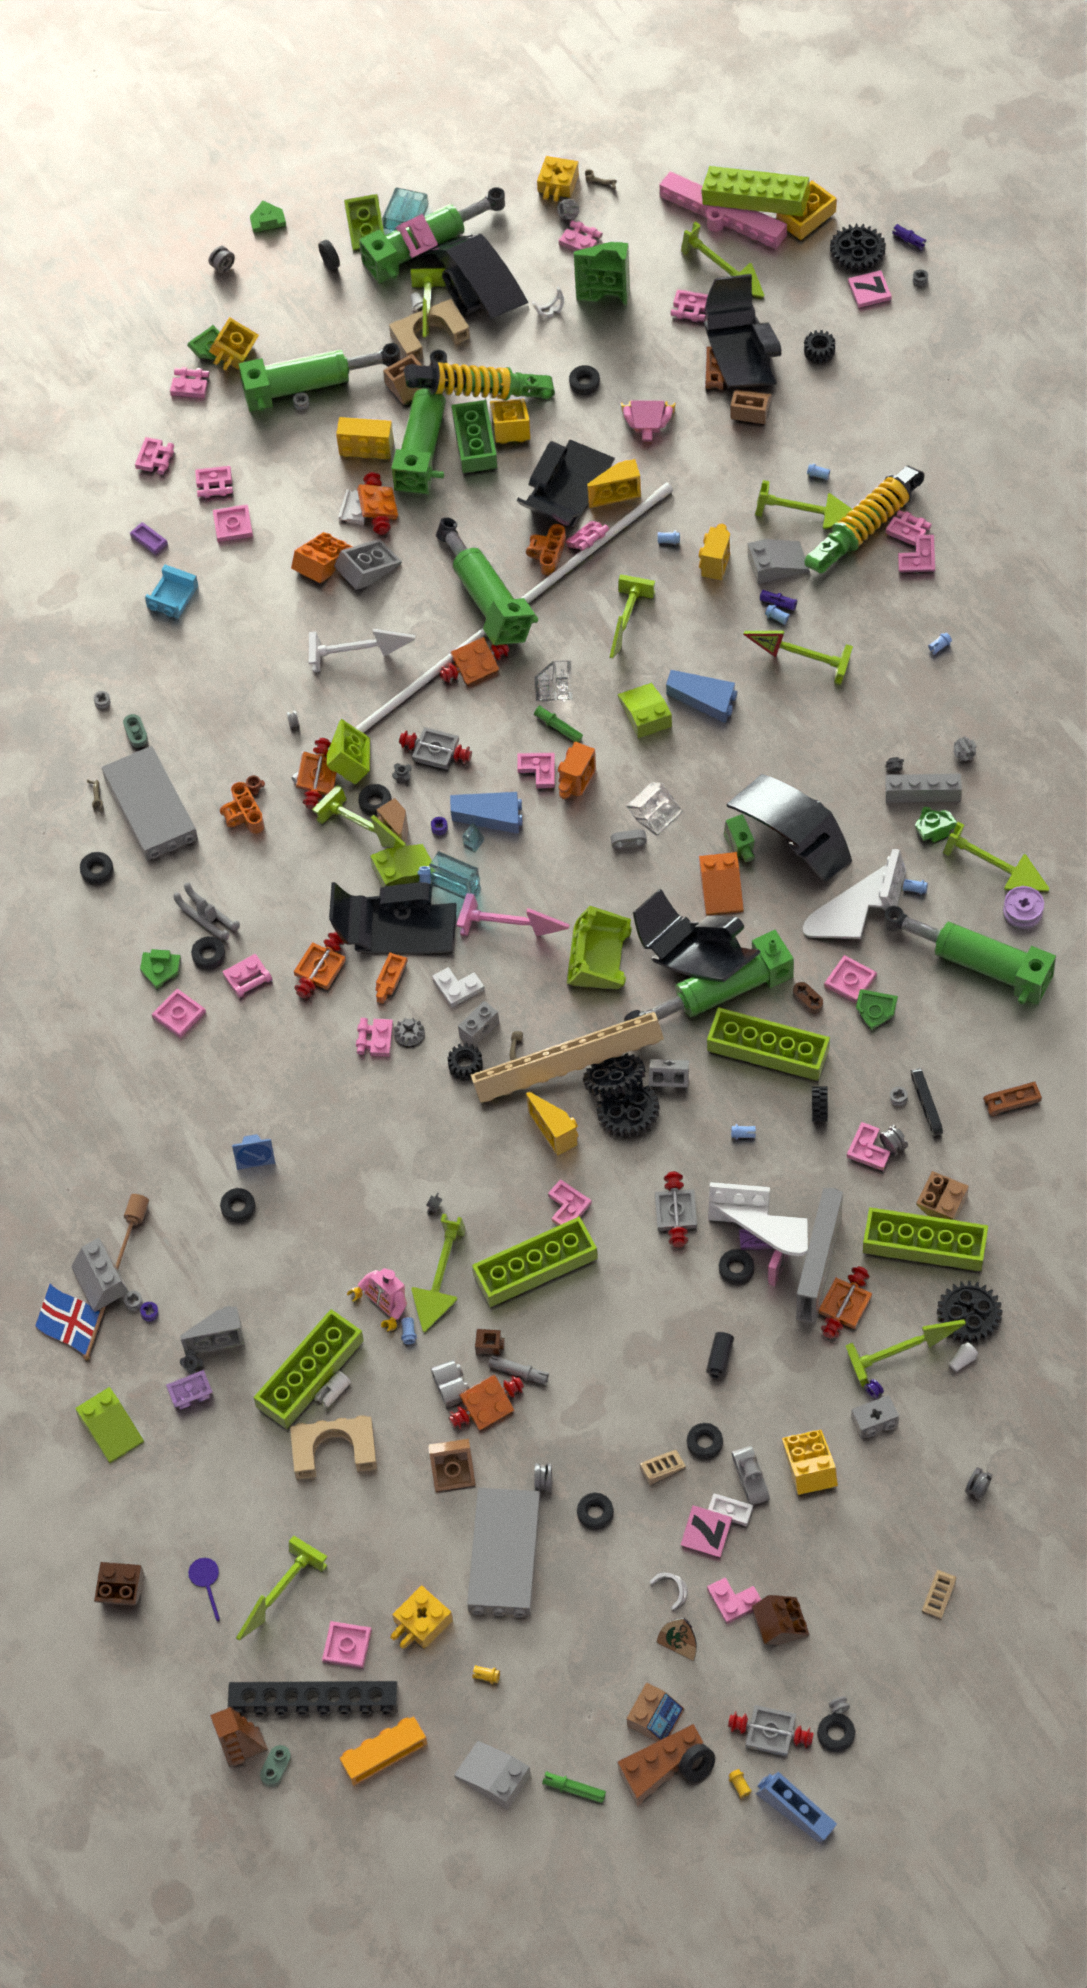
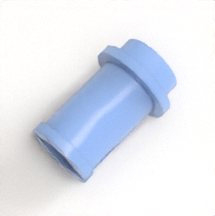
M813 463V465L809 464L807 474L810 477L815 476L828 480L831 470L816 466Z
M658 532V544L674 543L676 545L680 543V532Z
M769 605L765 612L767 618H773L784 625L790 616L788 613L777 609L775 605Z
M941 633L937 640L928 645L930 651L934 650L932 653L936 655L945 646L951 645L952 638L948 633Z
M428 866L420 867L419 871H417L419 882L431 884V874L433 873L431 868Z
M905 879L903 891L917 892L920 895L927 893L928 883L924 882V880L914 881Z
M738 1124L731 1126V1138H735V1140H738V1138H755L756 1136L755 1126H738Z
M410 1317L403 1318L401 1320L403 1332L401 1340L404 1344L410 1345L415 1343L417 1339L414 1330V1319Z

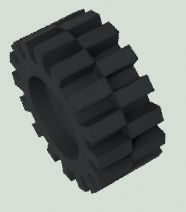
M815 330L814 334L810 332L809 336L807 335L804 340L806 358L808 357L810 361L813 359L814 363L817 360L819 363H822V360L828 362V358L831 360L835 355L836 343L833 335H829L828 331L823 333V330H820V333ZM817 344H822L826 347L823 349H817L813 346Z
M464 1043L463 1047L461 1044H458V1048L454 1046L452 1051H449V1056L447 1057L448 1067L454 1078L457 1079L459 1076V1080L463 1081V1077H466V1081H469V1077L472 1074L483 1069L481 1051L479 1052L477 1047L474 1049L473 1044L468 1047V1043ZM463 1057H469L473 1060L472 1064L466 1067L460 1066L458 1061Z
M812 1086V1122L828 1121V1086Z

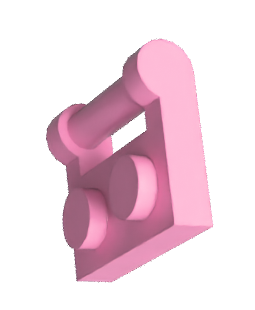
M423 214L396 227L410 251L409 255L411 258L438 245ZM407 227H409L414 239L416 240L419 246V249L417 250L406 230Z
M256 954L222 971L223 976L238 998L244 996V993L258 985L273 980L269 971L266 970ZM261 974V976L257 977L256 979H254V980H252V981L246 983L245 985H243V986H241V987L239 986V985L245 983L246 981H248V980H250V979L256 977L257 975Z

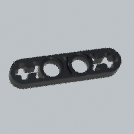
M921 1068L910 1070L912 1082L932 1136L943 1134L942 1124Z

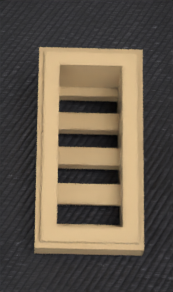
M677 1450L640 1463V1470L649 1486L686 1468ZM673 1457L675 1458L678 1464L676 1466H674V1464L671 1461V1458ZM665 1461L668 1462L670 1468H666L664 1464ZM660 1464L663 1470L659 1471L657 1465ZM653 1468L656 1473L652 1474L650 1469Z
M937 1570L922 1612L942 1619L957 1577ZM936 1587H937V1588H940V1589L945 1590V1591H947V1592H946V1593H943V1592L938 1591V1590H935V1589H936ZM934 1595V1596L939 1597V1598H942V1599H944V1600H943V1602H942V1601H940V1600H937V1599L932 1598V1596ZM932 1603L934 1605L940 1606L941 1608L939 1610L929 1606V1604Z

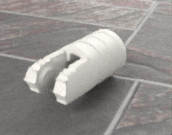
M337 1371L317 1392L314 1400L322 1402V1405L325 1407H329L351 1384V1381L341 1371Z

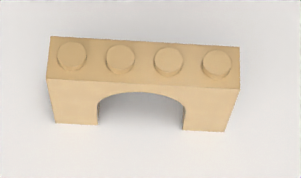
M452 299L430 307L428 315L429 326L443 328L454 345L470 339L469 326ZM423 311L389 324L390 336L394 343L399 346L404 358L411 354L417 360L424 358L422 346L415 336L423 328Z
M361 1415L353 1419L338 1418L330 1422L321 1420L314 1424L298 1423L295 1426H290L296 1479L317 1477L315 1451L322 1441L330 1437L344 1438L353 1445L357 1472L377 1469L371 1416Z

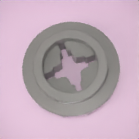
M404 1018L401 1022L398 1021L396 1027H394L395 1039L405 1046L418 1044L425 1034L421 1021H417L414 1018ZM405 1028H408V1029L413 1028V1029H412V1030H413V1033L408 1032V1033L406 1034V1029H405Z

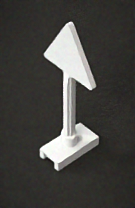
M373 629L375 640L327 646L321 645L316 631L309 632V664H313V672H320L321 656L377 646L380 647L383 656H387L415 640V635Z

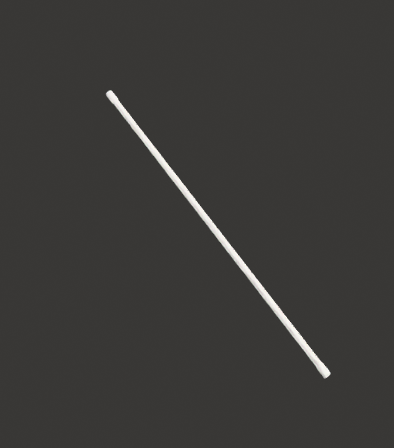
M665 483L652 496L609 528V531L605 533L602 539H597L593 546L580 551L521 598H525L527 603H530L658 501H661L673 492L672 486L669 483ZM482 628L458 648L482 637L485 638L487 634ZM451 654L447 655L364 720L356 729L364 733L442 671V666L446 669L449 663L452 664L454 662ZM298 772L291 776V779L295 784L297 781Z

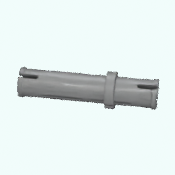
M494 1355L491 1356L488 1363L489 1368L522 1377L525 1381L531 1380L546 1385L549 1379L548 1372L534 1369L531 1365H521Z

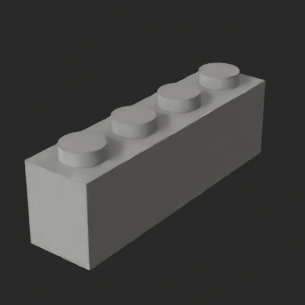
M961 774L886 775V803L961 802Z

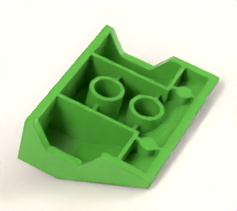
M611 241L574 251L576 300L597 302L604 295L619 296L623 304L627 305L630 293L629 244Z

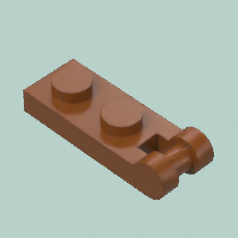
M707 346L705 389L717 388V390H723L722 374L711 346ZM711 378L718 379V381H711Z
M1036 1081L988 1094L983 1097V1100L989 1107V1115L996 1116L1001 1112L1041 1102L1042 1097ZM1000 1100L1001 1104L996 1105L995 1101Z

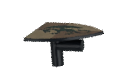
M679 1618L667 1622L659 1632L657 1643L694 1661L697 1642L689 1621L685 1618Z

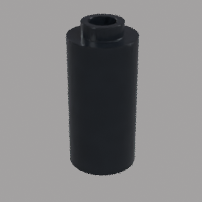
M716 1332L714 1335L706 1372L711 1378L720 1379L726 1376L734 1337L729 1333Z

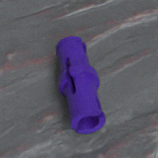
M899 224L894 226L892 234L904 239V242L907 244L909 242L919 249H923L926 239L914 234L913 230H907Z
M762 590L760 594V601L774 604L778 608L781 606L792 611L796 609V599L785 597L781 593L775 594Z

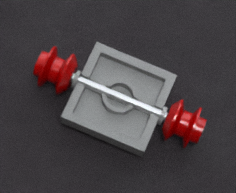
M424 727L419 739H417L415 732L409 735L406 730L404 733H401L399 738L401 748L409 746V750H412L416 747L412 755V761L448 769L453 756L455 762L461 759L463 764H466L467 761L469 762L472 757V751H470L469 746L466 749L462 748V744L457 746L459 736Z
M671 1171L664 1176V1181L667 1182L664 1188L669 1191L655 1192L658 1231L669 1230L668 1235L672 1237L669 1239V1244L674 1247H683L689 1241L685 1237L688 1234L686 1229L697 1228L694 1189L680 1190L684 1187V1184L680 1182L683 1180V1175L676 1171Z
M754 1705L751 1721H748L746 1713L739 1717L737 1711H735L734 1715H730L728 1722L731 1732L738 1729L742 1735L746 1729L749 1730L745 1748L786 1757L788 1756L791 1739L793 1740V1737L796 1747L799 1743H802L805 1749H807V1745H812L814 1733L810 1732V1727L807 1731H804L800 1725L796 1731L793 1730L796 1714Z

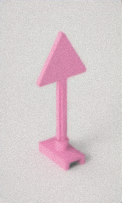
M469 893L466 894L456 924L457 927H462L460 935L468 936L472 921L480 922V920L532 926L536 936L566 930L570 926L565 922L529 908L526 911L528 918L481 912V910H476L478 903L474 894Z

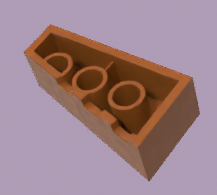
M231 1707L210 1715L228 1766L240 1765L245 1759L268 1750L260 1728L258 1726L255 1727L251 1721L247 1722L244 1716L241 1717Z
M694 1724L617 1761L618 1770L637 1807L650 1794L652 1795L658 1790V1787L665 1781L670 1780L680 1770V1760L690 1747L703 1744V1740Z

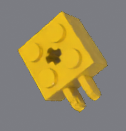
M545 156L537 179V191L544 193V200H548L549 195H553L554 202H558L560 196L572 197L579 177L578 161Z
M229 317L209 350L210 353L217 356L214 364H219L222 359L225 361L223 370L226 371L229 365L239 370L238 363L244 362L259 334Z
M722 523L716 527L710 526L709 532L704 535V547L700 548L698 556L701 558L699 569H701V576L723 580L731 553L730 532L727 530L726 525Z
M421 1585L392 1614L393 1620L398 1627L392 1632L390 1638L397 1640L406 1632L408 1635L399 1645L402 1649L408 1647L414 1640L421 1647L426 1648L453 1621L452 1612Z

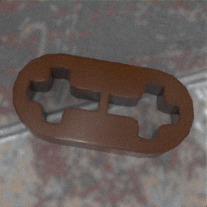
M798 982L794 985L793 997L808 1012L818 1014L823 1010V999L814 989L805 982ZM798 990H805V995L802 992L798 993ZM811 1001H812L813 1003H817V1002H818V1006H816V1005L811 1006Z

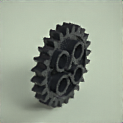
M856 223L855 227H852L849 224L848 229L842 227V232L837 230V235H833V240L830 241L831 257H834V262H839V267L845 265V270L851 267V271L857 268L858 272H860L861 268L867 271L868 266L873 269L874 264L879 265V260H883V255H885V238H881L882 233H877V229L871 230V226L865 228V225L862 224L861 227H858Z
M625 1053L623 1056L612 1057L599 1064H591V1068H586L587 1072L583 1073V1082L589 1094L593 1093L594 1096L599 1094L600 1098L604 1095H607L609 1098L612 1094L617 1097L620 1092L625 1094V1090L632 1091V1086L638 1087V1082H643L642 1078L645 1077L646 1070L643 1060H640L639 1056L635 1057V1054L629 1056L628 1053Z
M640 1082L638 1087L632 1086V1091L625 1090V1094L620 1092L617 1097L614 1094L609 1098L607 1095H604L600 1098V1101H597L598 1108H596L598 1121H601L602 1127H606L607 1132L612 1130L614 1136L620 1132L622 1138L625 1133H628L629 1138H631L632 1133L639 1136L640 1130L646 1133V1126L652 1128V1122H657L656 1116H659L660 1105L658 1096H655V1091H650L649 1085L644 1087L643 1082Z
M969 1280L966 1286L960 1281V1287L952 1284V1291L947 1288L946 1295L941 1294V1301H938L937 1306L939 1307L937 1315H940L938 1316V1322L946 1323L965 1320L966 1323L953 1332V1340L960 1337V1343L964 1339H968L970 1344L972 1339L979 1343L980 1337L986 1341L987 1333L993 1336L994 1330L999 1329L998 1323H1001L1002 1317L1000 1316L1003 1313V1310L1000 1309L1002 1303L997 1302L998 1295L992 1296L993 1289L986 1291L987 1285L980 1288L979 1282L972 1286ZM962 1298H969L970 1301L965 1302V1301H963V1300H961V1299H962ZM980 1307H985V1308H987L988 1310H987V1311H981L979 1308H980ZM957 1313L960 1317H953L951 1314ZM976 1323L978 1326L972 1327L969 1324Z

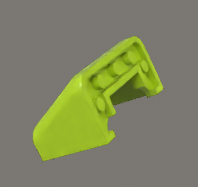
M589 906L577 918L573 928L567 984L578 987L616 990L624 986L626 976H624V972L620 971L619 968L623 941L629 938L632 932L630 918L593 906Z

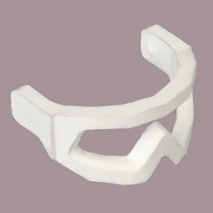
M559 286L556 287V297L550 303L537 306L534 301L532 302L538 314L543 317H553L554 312L559 313L562 310L565 297ZM558 299L561 300L558 307H551ZM550 307V311L547 313L541 311Z
M671 1573L657 1574L649 1581L651 1585H654L659 1579L672 1578L679 1586L678 1600L671 1607L675 1611L680 1605L685 1603L688 1596V1587L679 1576Z

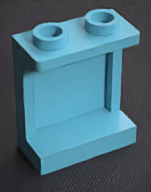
M164 564L161 569L162 578L152 594H146L145 596L146 605L153 611L157 610L169 617L173 616L179 619L198 588L197 576Z

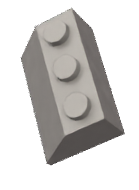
M99 1237L81 1247L71 1267L93 1311L96 1312L129 1293V1290L111 1255Z

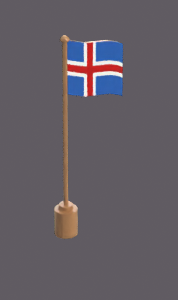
M140 1194L130 1195L123 1216L129 1226L116 1262L117 1269L121 1263L132 1227L143 1222L149 1204V1199ZM49 1284L35 1326L48 1337L65 1343L83 1354L84 1360H89L105 1307L101 1308L100 1312H94L92 1307L84 1301L67 1295Z

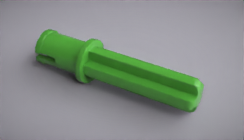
M542 706L536 708L534 716L546 722L547 726H552L574 742L579 743L582 740L583 734L556 717L555 713H550Z
M548 1771L545 1772L543 1785L560 1789V1792L566 1791L603 1803L605 1799V1790L568 1779L566 1775L562 1777Z

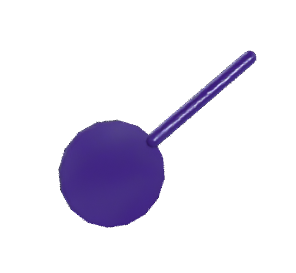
M206 1557L199 1558L189 1567V1579L198 1587H206L215 1619L219 1621L220 1617L210 1585L214 1584L218 1578L219 1568L212 1559Z

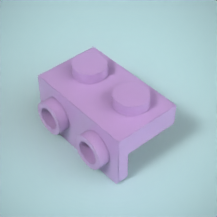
M204 1370L166 1384L174 1407L179 1406L180 1410L191 1406L190 1401L198 1399L201 1402L210 1398L209 1394L213 1393Z

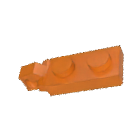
M393 953L388 954L376 981L375 991H378L376 994L377 1002L384 1004L387 996L392 995L408 962L406 957Z

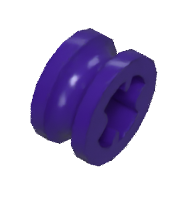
M435 817L432 819L431 830L433 834L441 836L447 832L448 826L445 818ZM439 824L440 826V824H442L443 827L436 828V825Z
M145 1302L140 1307L143 1320L151 1322L158 1317V1307L155 1303ZM148 1308H152L154 1313H150L151 1315H146L145 1310L148 1311Z
M871 1379L870 1384L864 1385L867 1393L874 1399H877L879 1394L884 1393L883 1387L875 1379Z

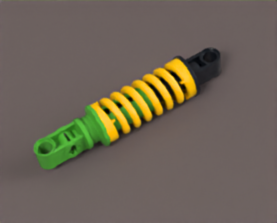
M432 361L429 366L410 364L403 370L407 387L427 389L430 395H441L444 388L447 395H451L454 390L456 396H460L463 391L466 397L472 392L473 397H478L481 394L483 398H486L489 394L492 399L497 397V399L505 401L511 395H514V397L525 396L548 399L555 394L551 376L522 374L521 372L512 373L510 367H498L496 369L491 366L486 368L485 366L477 367L471 365L468 367L465 364L459 366L458 364L450 365L449 363L443 364Z
M907 465L896 476L888 475L879 484L878 488H875L872 493L859 502V505H856L845 517L833 524L832 533L806 556L805 566L821 574L836 562L839 557L845 555L848 550L856 551L863 541L868 538V535H872L875 529L880 528L881 523L887 521V517H892L894 512H897L911 501V492L923 483L925 478L924 472Z

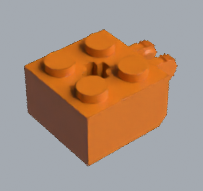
M574 742L572 748H568L564 762H561L558 767L559 797L567 799L571 794L577 797L583 795L596 771V753L594 748L578 742Z

